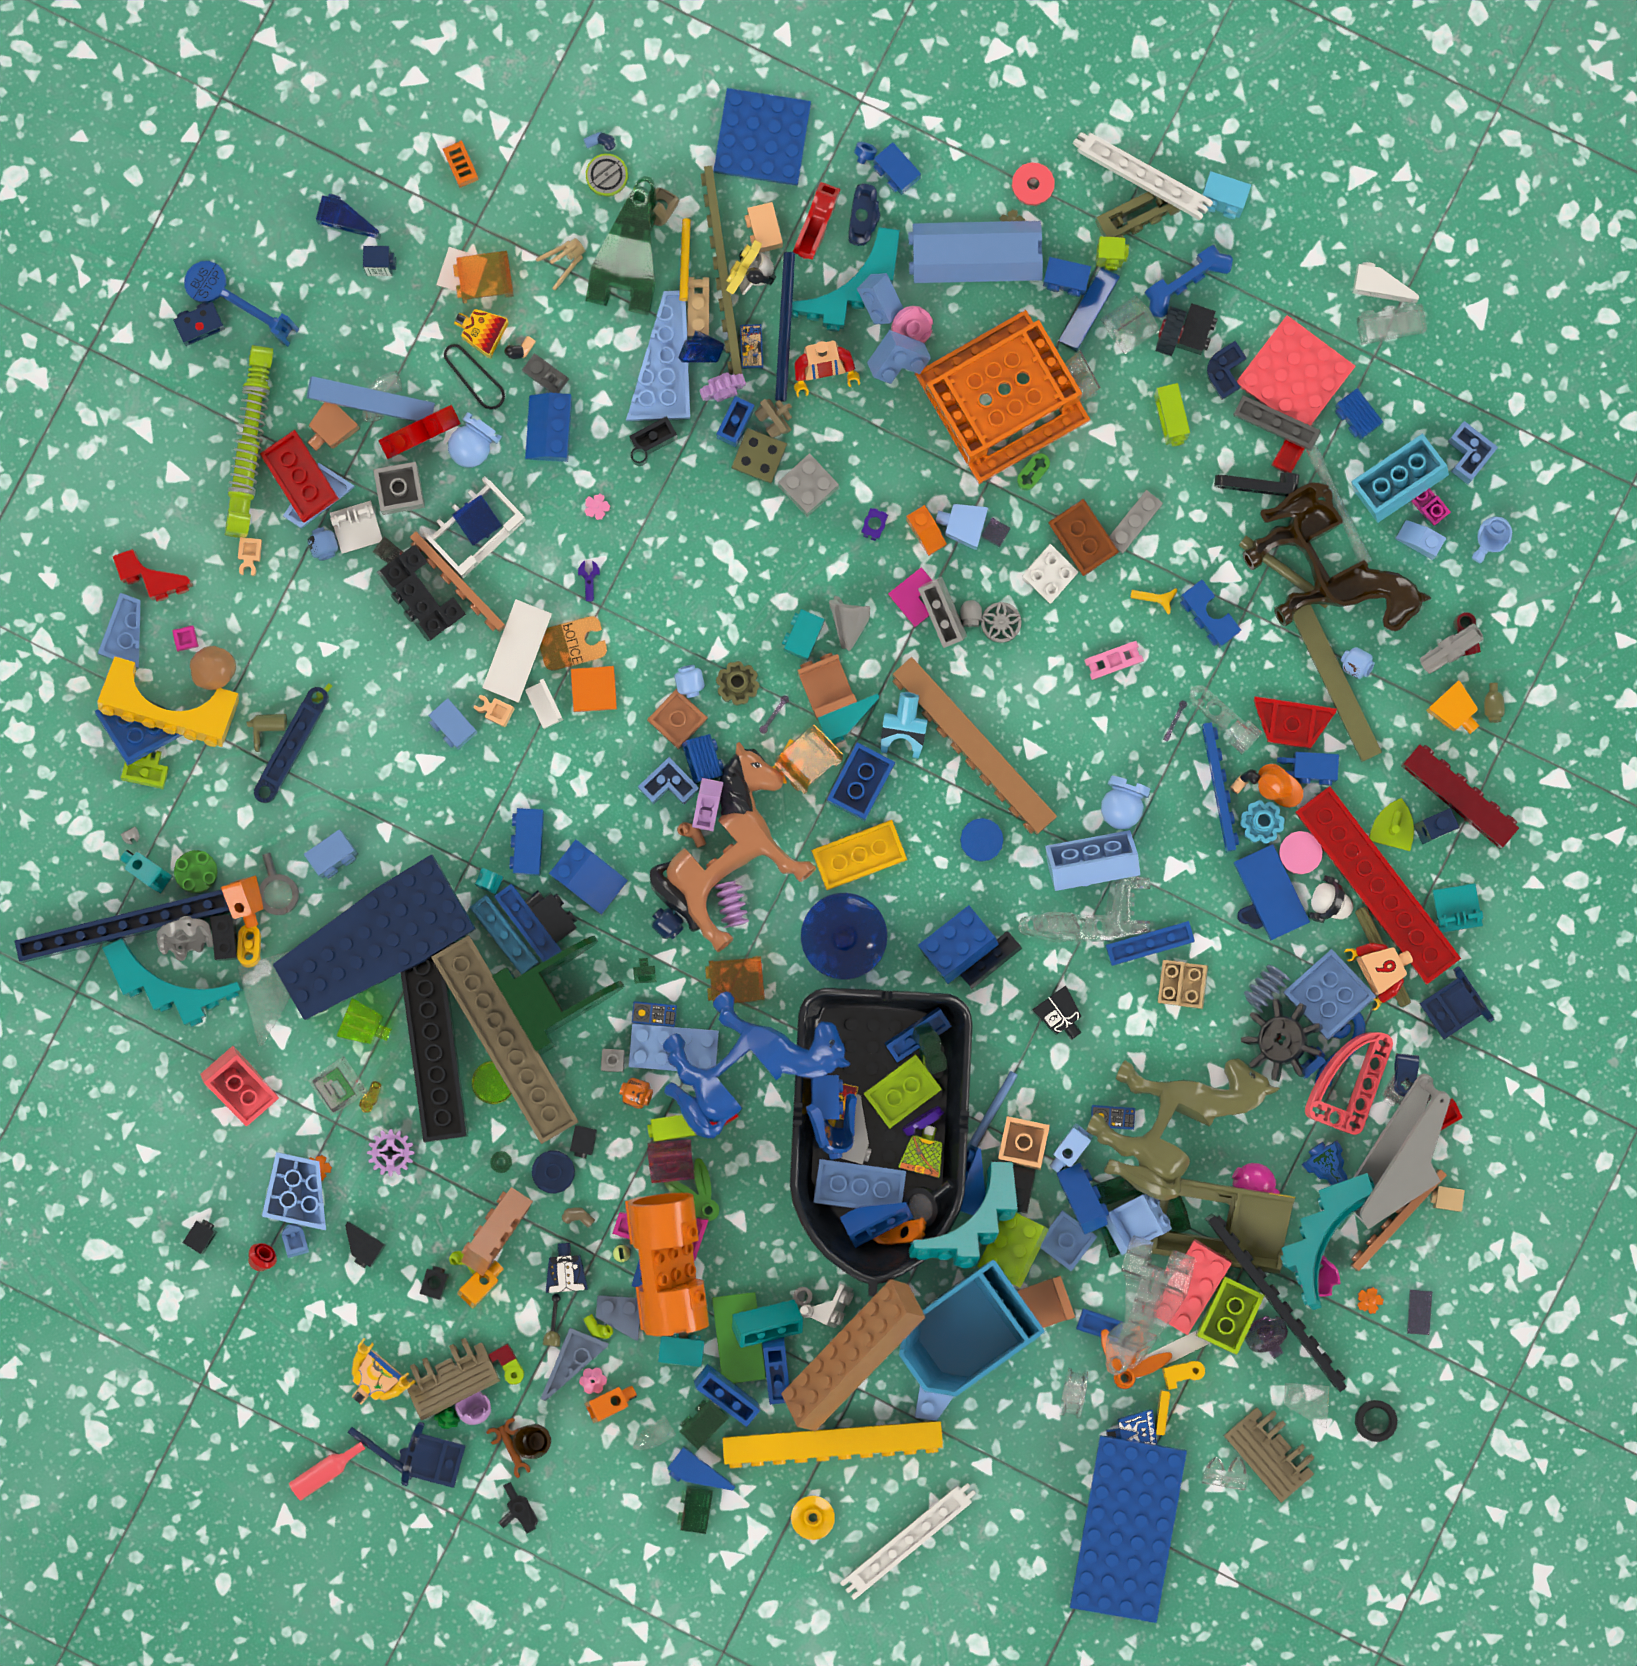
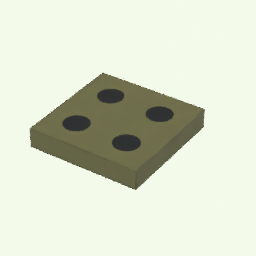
M747 428L731 468L772 484L787 443Z

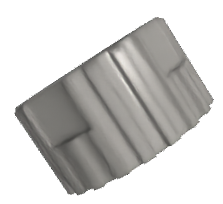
M798 1287L794 1291L793 1299L798 1305H808L812 1301V1292L807 1287ZM805 1291L808 1294L806 1301L798 1299L799 1292Z

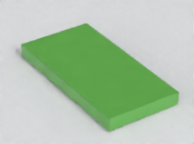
M756 1293L712 1297L721 1374L732 1383L766 1379L762 1343L740 1348L732 1330L733 1314L757 1309Z

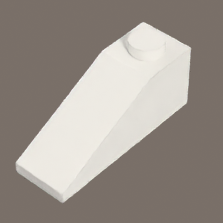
M1363 262V264L1358 265L1353 287L1354 294L1416 304L1419 300L1418 294L1382 268L1375 267L1374 263Z

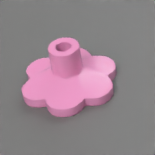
M590 1368L585 1369L583 1376L579 1379L580 1385L584 1387V1391L588 1394L602 1392L603 1385L607 1382V1378L602 1375L600 1368H594L593 1370Z

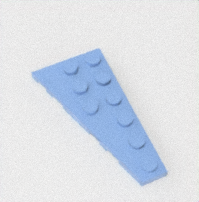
M680 291L663 292L626 421L660 420L666 416L669 420L690 419L686 301L679 300Z

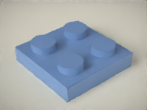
M1062 1210L1048 1228L1049 1230L1040 1248L1068 1270L1072 1271L1097 1236L1092 1232L1084 1235L1079 1222Z

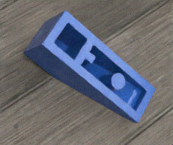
M906 1202L859 1207L840 1217L855 1248L914 1218Z
M784 1338L763 1342L770 1405L786 1403L781 1393L789 1386Z
M686 1447L681 1449L667 1468L670 1470L669 1475L678 1482L682 1479L684 1482L732 1491L736 1487Z

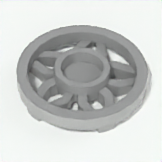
M1004 602L994 603L984 611L981 627L987 638L994 642L1005 643L1014 639L1019 633L1021 616L1018 610L1011 604ZM1000 606L1003 607V614L999 613ZM997 607L996 615L988 613L991 609ZM1006 607L1011 609L1015 614L1006 615ZM986 616L993 617V621L988 620ZM1010 617H1017L1013 621L1009 620ZM985 622L993 625L990 627L989 632L985 628ZM1016 622H1018L1017 629L1014 633L1013 628L1009 625H1014ZM995 628L997 632L991 636L992 630ZM1009 629L1011 632V636L1007 634L1005 630ZM1000 631H1001L1002 634H1003L1004 636H1006L1007 638H1005V639H998V638H995V637H997V636L1000 634Z

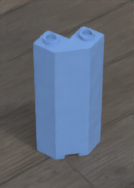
M1041 221L913 223V232H908L909 245H913V262H909V275H914V283L1042 280Z

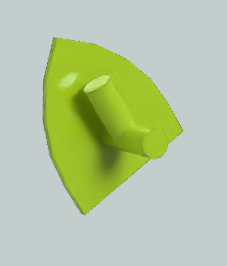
M1402 798L1390 803L1379 813L1373 823L1369 838L1375 843L1410 851L1414 836V825L1409 808Z

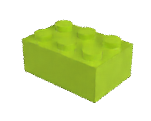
M1016 1213L1013 1219L999 1221V1234L994 1243L987 1245L977 1267L980 1268L988 1262L995 1260L1010 1283L1021 1288L1049 1229Z
M1223 1277L1195 1336L1237 1355L1265 1295L1227 1277Z

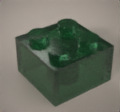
M703 1399L695 1408L697 1413L693 1417L688 1415L680 1423L682 1428L679 1432L697 1450L729 1419V1416L710 1399L708 1402Z

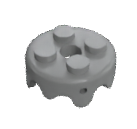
M184 916L179 920L170 922L162 926L157 932L156 938L159 951L165 955L170 950L179 961L185 960L189 951L202 952L205 942L208 947H213L209 924L190 916Z

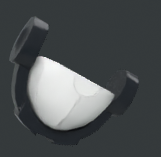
M741 251L740 254H739V259H740V261H741V259L743 258V257L741 256L742 251ZM762 252L757 254L739 285L742 295H745L753 285L773 284L776 276L772 261Z
M1324 875L1322 881L1326 883L1319 884L1315 888L1316 890L1311 899L1312 908L1317 913L1310 912L1308 918L1324 923L1329 918L1344 919L1348 917L1353 911L1351 899L1343 891L1339 880Z

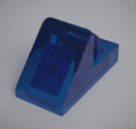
M695 331L692 340L684 341L678 358L682 363H718L725 345L723 342L700 331Z

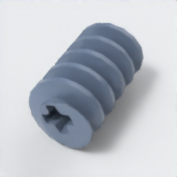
M1272 965L1266 966L1268 972H1261L1263 979H1255L1258 986L1250 984L1249 988L1252 993L1244 991L1246 1000L1260 1013H1263L1261 1005L1269 1006L1266 999H1274L1271 993H1280L1277 986H1286L1283 979L1290 981L1281 970Z

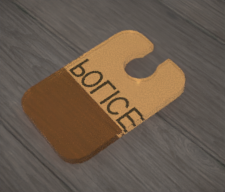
M589 616L546 628L540 644L545 667L548 670L555 671L604 657L607 653L605 640L599 641L595 645H588L585 642L587 632L602 630L599 619Z

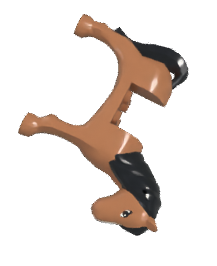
M740 742L736 744V754L724 765L723 775L720 776L719 780L723 782L720 797L721 817L718 821L737 843L727 846L723 850L724 854L719 859H712L706 865V870L699 865L685 848L677 853L671 861L658 864L650 870V884L655 894L669 908L675 910L686 919L691 932H696L700 929L703 937L712 943L713 948L717 952L726 948L733 941V937L728 932L718 930L707 912V897L711 889L720 880L760 855L769 857L782 874H794L799 882L806 880L816 870V867L810 861H796L792 859L771 837L768 825L756 809L752 792L757 790L776 791L780 789L783 785V775L779 770L768 765L756 749H744ZM665 870H667V877L663 875Z

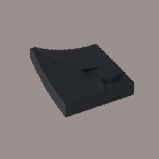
M1013 1165L1017 1212L1028 1213L1036 1170Z

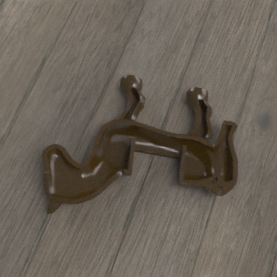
M1308 483L1290 493L1275 508L1261 510L1260 515L1264 523L1287 517H1294V519L1288 526H1275L1267 536L1255 539L1253 546L1243 551L1244 561L1250 570H1255L1261 566L1263 557L1271 549L1278 546H1295L1304 553L1311 567L1315 589L1309 592L1291 593L1286 597L1285 603L1274 608L1276 618L1282 626L1290 624L1295 612L1306 605L1325 604L1344 607L1356 605L1368 599L1385 598L1386 610L1383 617V625L1387 630L1396 632L1401 630L1420 611L1424 601L1431 599L1429 595L1419 592L1417 586L1408 578L1399 573L1370 569L1365 560L1331 578L1329 577L1310 542L1341 525L1343 521L1337 510L1333 507L1332 491L1328 485L1322 483ZM1323 497L1325 501L1318 500V498Z

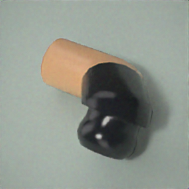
M527 336L521 345L506 346L504 350L505 355L510 359L525 358L536 341Z
M1250 769L1240 775L1230 786V789L1238 794L1249 781L1252 784H1256L1261 777L1256 773V770Z

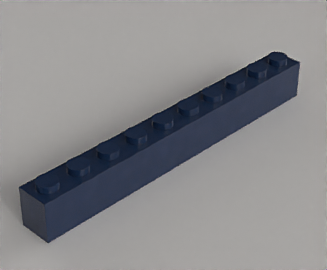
M222 890L14 940L19 962L26 963L156 931L162 926L179 920L184 916L201 920L230 913Z

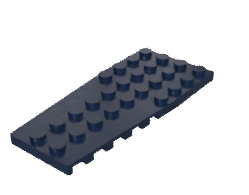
M431 854L371 891L273 963V966L302 1018L308 1020L348 1000V998L360 994L368 988L424 962L473 932L476 928L434 855Z

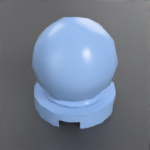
M468 412L463 417L466 426L457 428L451 434L448 441V451L456 464L465 468H473L481 465L487 459L490 452V443L498 444L502 436L499 434L494 436L495 430L480 419H471L473 415Z
M1112 775L1108 781V785L1112 786V790L1107 792L1102 799L1101 813L1103 819L1115 829H1129L1142 817L1144 806L1141 799L1143 797L1149 798L1151 789L1139 783L1136 786L1126 784L1127 779Z

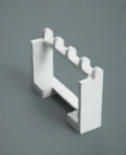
M486 477L482 478L486 486L477 495L471 489L467 492L472 499L462 509H459L456 504L452 506L457 513L445 524L440 519L436 521L441 527L432 536L426 532L422 534L462 578L468 575L526 521L525 517ZM491 489L514 513V516L480 550L458 566L435 540Z

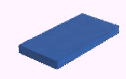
M1273 844L1234 862L1270 941L1310 923Z

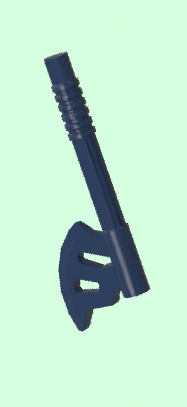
M353 1427L350 1428L347 1432L357 1441L362 1442L365 1447L402 1473L408 1448L400 1450V1460H397Z

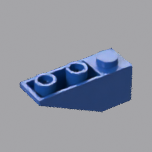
M970 1144L969 1149H967L965 1195L961 1212L974 1216L984 1201L985 1185L981 1149Z

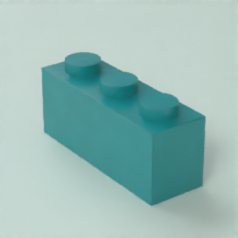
M795 1300L784 1301L733 1314L732 1330L740 1348L803 1333V1317Z

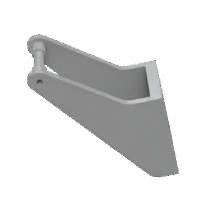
M1421 1074L1417 1077L1354 1175V1177L1368 1173L1373 1178L1375 1188L1364 1205L1353 1212L1367 1229L1373 1227L1441 1182L1431 1161L1450 1097L1446 1092L1439 1091L1434 1087L1433 1079L1429 1074ZM1429 1095H1431L1432 1099L1426 1107Z

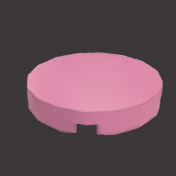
M909 306L898 312L893 319L891 330L925 343L931 336L933 320L930 314L923 308Z
M1298 831L1291 833L1283 840L1279 849V857L1286 870L1293 874L1302 875L1310 873L1318 867L1322 860L1323 851L1321 845L1312 834Z

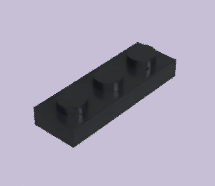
M1008 931L996 939L999 945L960 974L971 989L1022 949Z

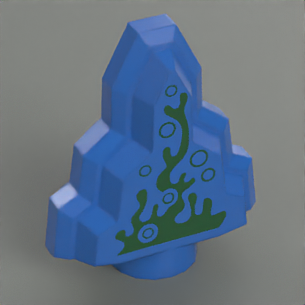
M1338 1140L1327 1146L1321 1142L1308 1151L1311 1157L1302 1164L1308 1173H1314L1319 1179H1326L1331 1186L1348 1180L1346 1173L1342 1169L1344 1165V1160L1341 1156L1343 1149Z

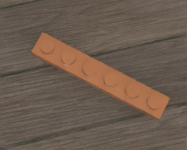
M415 531L410 536L413 541L410 545H416L419 551L428 557L426 559L427 563L433 569L437 567L442 572L441 578L448 585L452 582L456 586L455 592L462 600L467 598L472 603L469 607L477 615L482 614L487 619L484 623L492 631L496 629L500 633L505 628V624Z
M1441 1169L1436 1171L1440 1181L1447 1176ZM1439 1183L1395 1211L1398 1214L1392 1220L1388 1218L1381 1225L1383 1230L1378 1235L1374 1233L1367 1240L1366 1244L1368 1246L1364 1251L1358 1250L1351 1258L1353 1263L1350 1266L1356 1271H1360Z

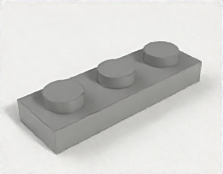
M1147 490L1109 536L1122 554L1163 505L1159 499Z

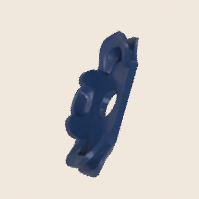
M869 184L857 185L853 197L849 224V242L856 246H864L870 240L871 233L875 231V227L880 220L877 190ZM858 209H863L867 212V219L865 221H859L856 218V211Z

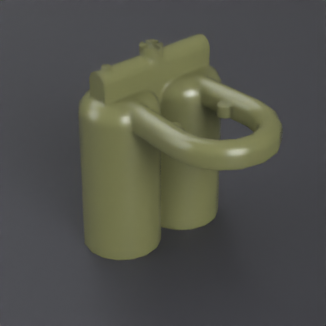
M286 714L256 715L251 721H247V726L253 727L254 749L256 752H260V732L285 731L287 729Z

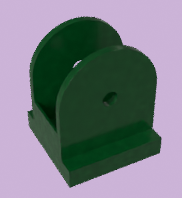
M595 935L566 948L517 978L507 967L492 975L533 1048L540 1055L556 1047L549 1035L550 1033L601 1004L625 987L621 980L563 1011L543 977L593 947L598 942Z

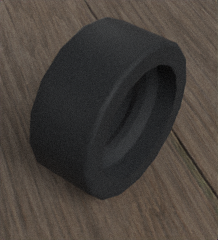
M1371 1400L1365 1402L1355 1414L1357 1431L1369 1441L1382 1442L1388 1440L1397 1428L1398 1418L1395 1410L1383 1401ZM1373 1408L1384 1410L1389 1418L1387 1429L1379 1434L1370 1433L1363 1423L1366 1412Z

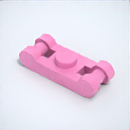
M1137 641L1085 659V664L1089 666L1091 671V680L1144 662L1142 655H1139ZM1129 651L1131 659L1126 660L1124 653ZM1103 661L1105 668L1099 670L1097 662Z

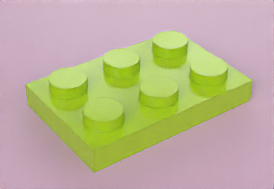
M914 1055L866 1091L864 1095L890 1129L942 1089L917 1055Z

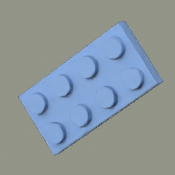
M632 1024L629 1067L677 1071L675 1067L669 1064V1054L663 1049V1043L669 1036L678 1033L685 1041L684 1051L688 1061L698 1068L709 1069L716 1066L719 1031Z

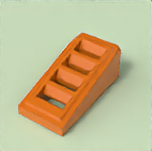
M462 140L442 149L459 188L479 180ZM461 148V152L452 156L449 155V152ZM464 155L465 159L453 163L452 160ZM465 163L468 164V166L456 170V167ZM468 170L471 171L470 174H467L463 177H459V174L464 173Z

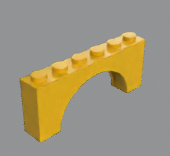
M114 656L97 701L98 710L108 716H120L128 722H140L148 728L157 727L163 729L168 734L177 733L183 735L188 740L195 741L197 739L211 747H223L239 703L238 693L218 688L206 703L197 708L186 711L166 710L150 703L138 691L134 682L136 673L135 662Z

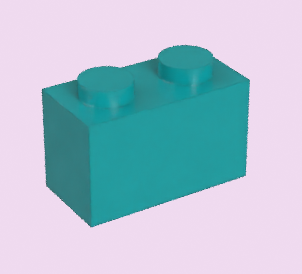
M802 609L799 614L795 613L790 624L793 625L791 633H786L782 642L785 645L784 651L808 661L825 623V619Z
M673 1333L671 1336H661L658 1362L702 1367L705 1340H700L701 1336L691 1334H688L687 1338H680L679 1333Z

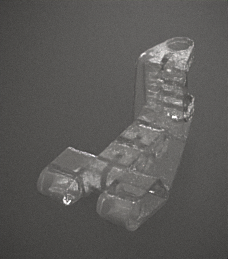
M1128 877L1114 880L1109 887L1105 915H1080L1066 912L1041 913L1021 918L1018 924L1019 930L1024 935L1057 943L1105 942L1139 933H1149L1150 921L1130 920V918L1134 916V911H1131V907H1134V902H1131L1134 893H1131V890L1150 889V878ZM1029 920H1032L1034 924L1032 931L1028 927ZM1077 920H1080L1082 922V929L1080 928ZM1098 920L1103 924L1101 931L1097 928Z
M1137 1236L1132 1237L1122 1266V1272L1126 1280L1125 1323L1120 1322L1108 1333L1106 1341V1367L1109 1373L1119 1375L1124 1373L1127 1368L1137 1367L1142 1362L1186 1298L1195 1265V1257L1174 1250L1165 1269L1152 1264L1153 1242ZM1136 1357L1135 1363L1131 1364L1133 1359ZM1115 1358L1119 1359L1122 1364V1369L1119 1371L1115 1370L1112 1366V1361Z

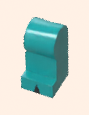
M481 867L475 886L497 895L504 877Z

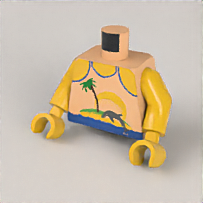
M365 1338L361 1340L353 1358L351 1372L354 1377L353 1382L359 1386L352 1395L355 1401L362 1405L368 1396H371L374 1400L381 1399L385 1401L398 1397L415 1383V1380L412 1382L407 1381L406 1376L409 1373L402 1375L374 1350H371L374 1346L373 1343L368 1347L364 1344Z

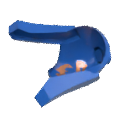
M849 1093L846 1095L843 1128L833 1127L828 1123L827 1119L823 1120L822 1112L813 1104L806 1107L819 1147L829 1154L830 1159L843 1157L842 1153L849 1151L854 1144L855 1109L857 1098L854 1094Z

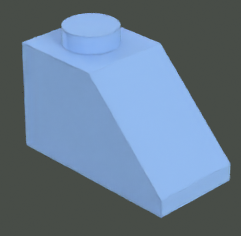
M1406 520L1395 539L1433 560L1445 542L1446 537L1426 526Z

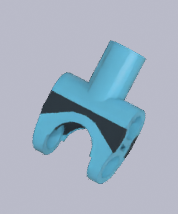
M911 692L900 693L897 715L885 713L881 733V753H887L888 747H890V744L895 739L903 738L911 743L912 758H919L927 727L926 719L916 718L919 695Z

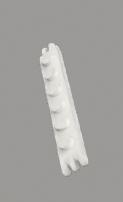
M1080 132L1078 135L1080 140L1075 139L1073 141V144L1078 147L1077 150L1080 154L1198 220L1203 218L1202 213L1205 214L1208 211L1206 206L1211 207L1213 204L1209 198L1092 133H1089L1087 136Z
M967 1483L962 1488L957 1485L840 1582L842 1586L846 1585L849 1581L852 1583L845 1589L848 1593L854 1588L857 1590V1592L852 1594V1599L855 1600L972 1503L970 1498L976 1494L974 1490L967 1495L964 1493L970 1485Z

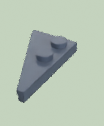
M569 1328L541 1399L546 1401L606 1349L609 1343Z

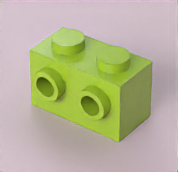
M1100 236L1097 244L1096 267H1105V270L1116 271L1118 268H1121L1123 262H1127L1129 245L1125 244V238Z

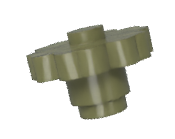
M740 661L728 663L727 670L721 669L716 678V683L720 686L718 694L725 702L732 700L735 706L747 704L749 697H756L760 687L759 683L755 681L758 677L757 672L751 665L743 666Z

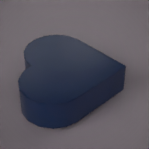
M1253 904L1242 908L1237 913V919L1241 924H1249L1252 929L1263 927V923Z

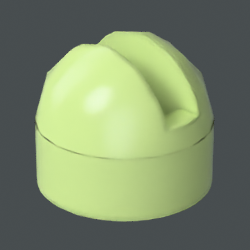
M618 1245L613 1251V1257L618 1262L627 1261L631 1255L630 1249L625 1245ZM619 1248H623L624 1259H620Z

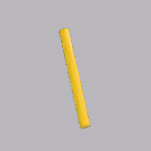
M689 218L682 219L680 301L688 300L691 219Z

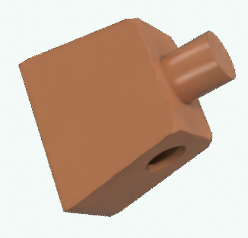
M324 402L309 424L310 429L315 435L307 443L315 451L324 443L331 449H334L356 433L360 427L340 407Z

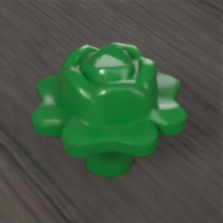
M448 1407L434 1415V1419L443 1429L457 1427L458 1422H460V1418L452 1407Z

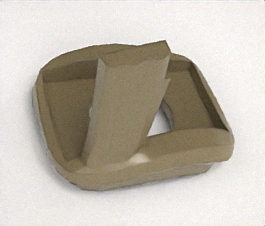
M658 187L643 202L640 210L641 216L656 226H662L676 209L679 198L671 192ZM658 200H664L668 204L666 210L660 202L657 203L653 211L652 206Z

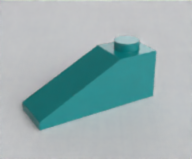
M875 694L818 717V722L827 744L832 742L833 745L845 741L844 737L855 728L879 701V695Z

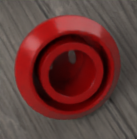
M256 1243L249 1249L248 1263L254 1270L262 1272L276 1264L277 1256L271 1246L264 1243Z

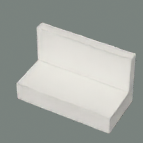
M541 679L540 683L525 690L543 729L563 721L544 679Z

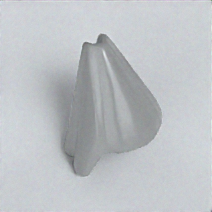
M834 596V600H830L829 605L841 648H847L850 651L868 623L870 606L843 604L840 597Z

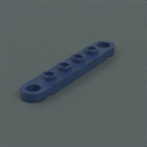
M321 687L311 688L298 708L255 786L254 796L259 802L270 803L275 799L328 704L329 695L325 689ZM316 692H321L323 695V701L320 704H315L312 701V696ZM263 786H268L271 791L267 798H262L259 794Z

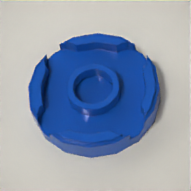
M984 818L975 819L968 823L962 830L960 838L961 848L965 854L972 860L980 862L989 861L997 856L1002 849L1004 841L999 826L993 821Z

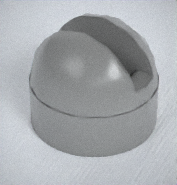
M136 826L120 834L125 843L131 845L133 844L132 838L138 842L140 837Z

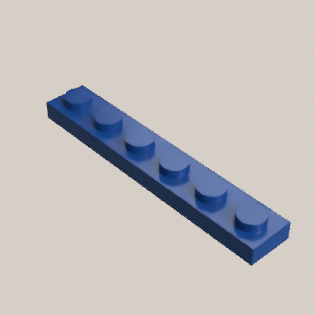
M1212 722L1204 723L1202 725V732L1225 851L1232 852L1239 845L1237 832L1233 833L1232 824H1235L1233 811L1229 812L1228 803H1231L1229 790L1225 791L1223 783L1227 782L1225 769H1221L1219 762L1223 760L1220 748L1216 747L1215 740H1218V731L1216 727L1212 726Z

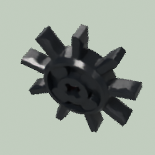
M1273 999L1274 1017L1265 1021L1261 1015L1251 1012L1250 1017L1261 1026L1257 1037H1241L1242 1043L1247 1045L1258 1044L1261 1051L1257 1057L1252 1059L1249 1066L1256 1069L1268 1059L1274 1062L1271 1080L1279 1082L1282 1066L1292 1064L1295 1073L1300 1077H1304L1305 1071L1298 1059L1302 1057L1304 1052L1312 1056H1322V1052L1319 1049L1307 1045V1036L1319 1032L1323 1027L1320 1023H1314L1304 1028L1299 1023L1307 1007L1304 1004L1299 1003L1292 1016L1288 1017L1283 1016L1280 1000ZM1282 1036L1286 1037L1283 1044H1280L1279 1041L1282 1040Z

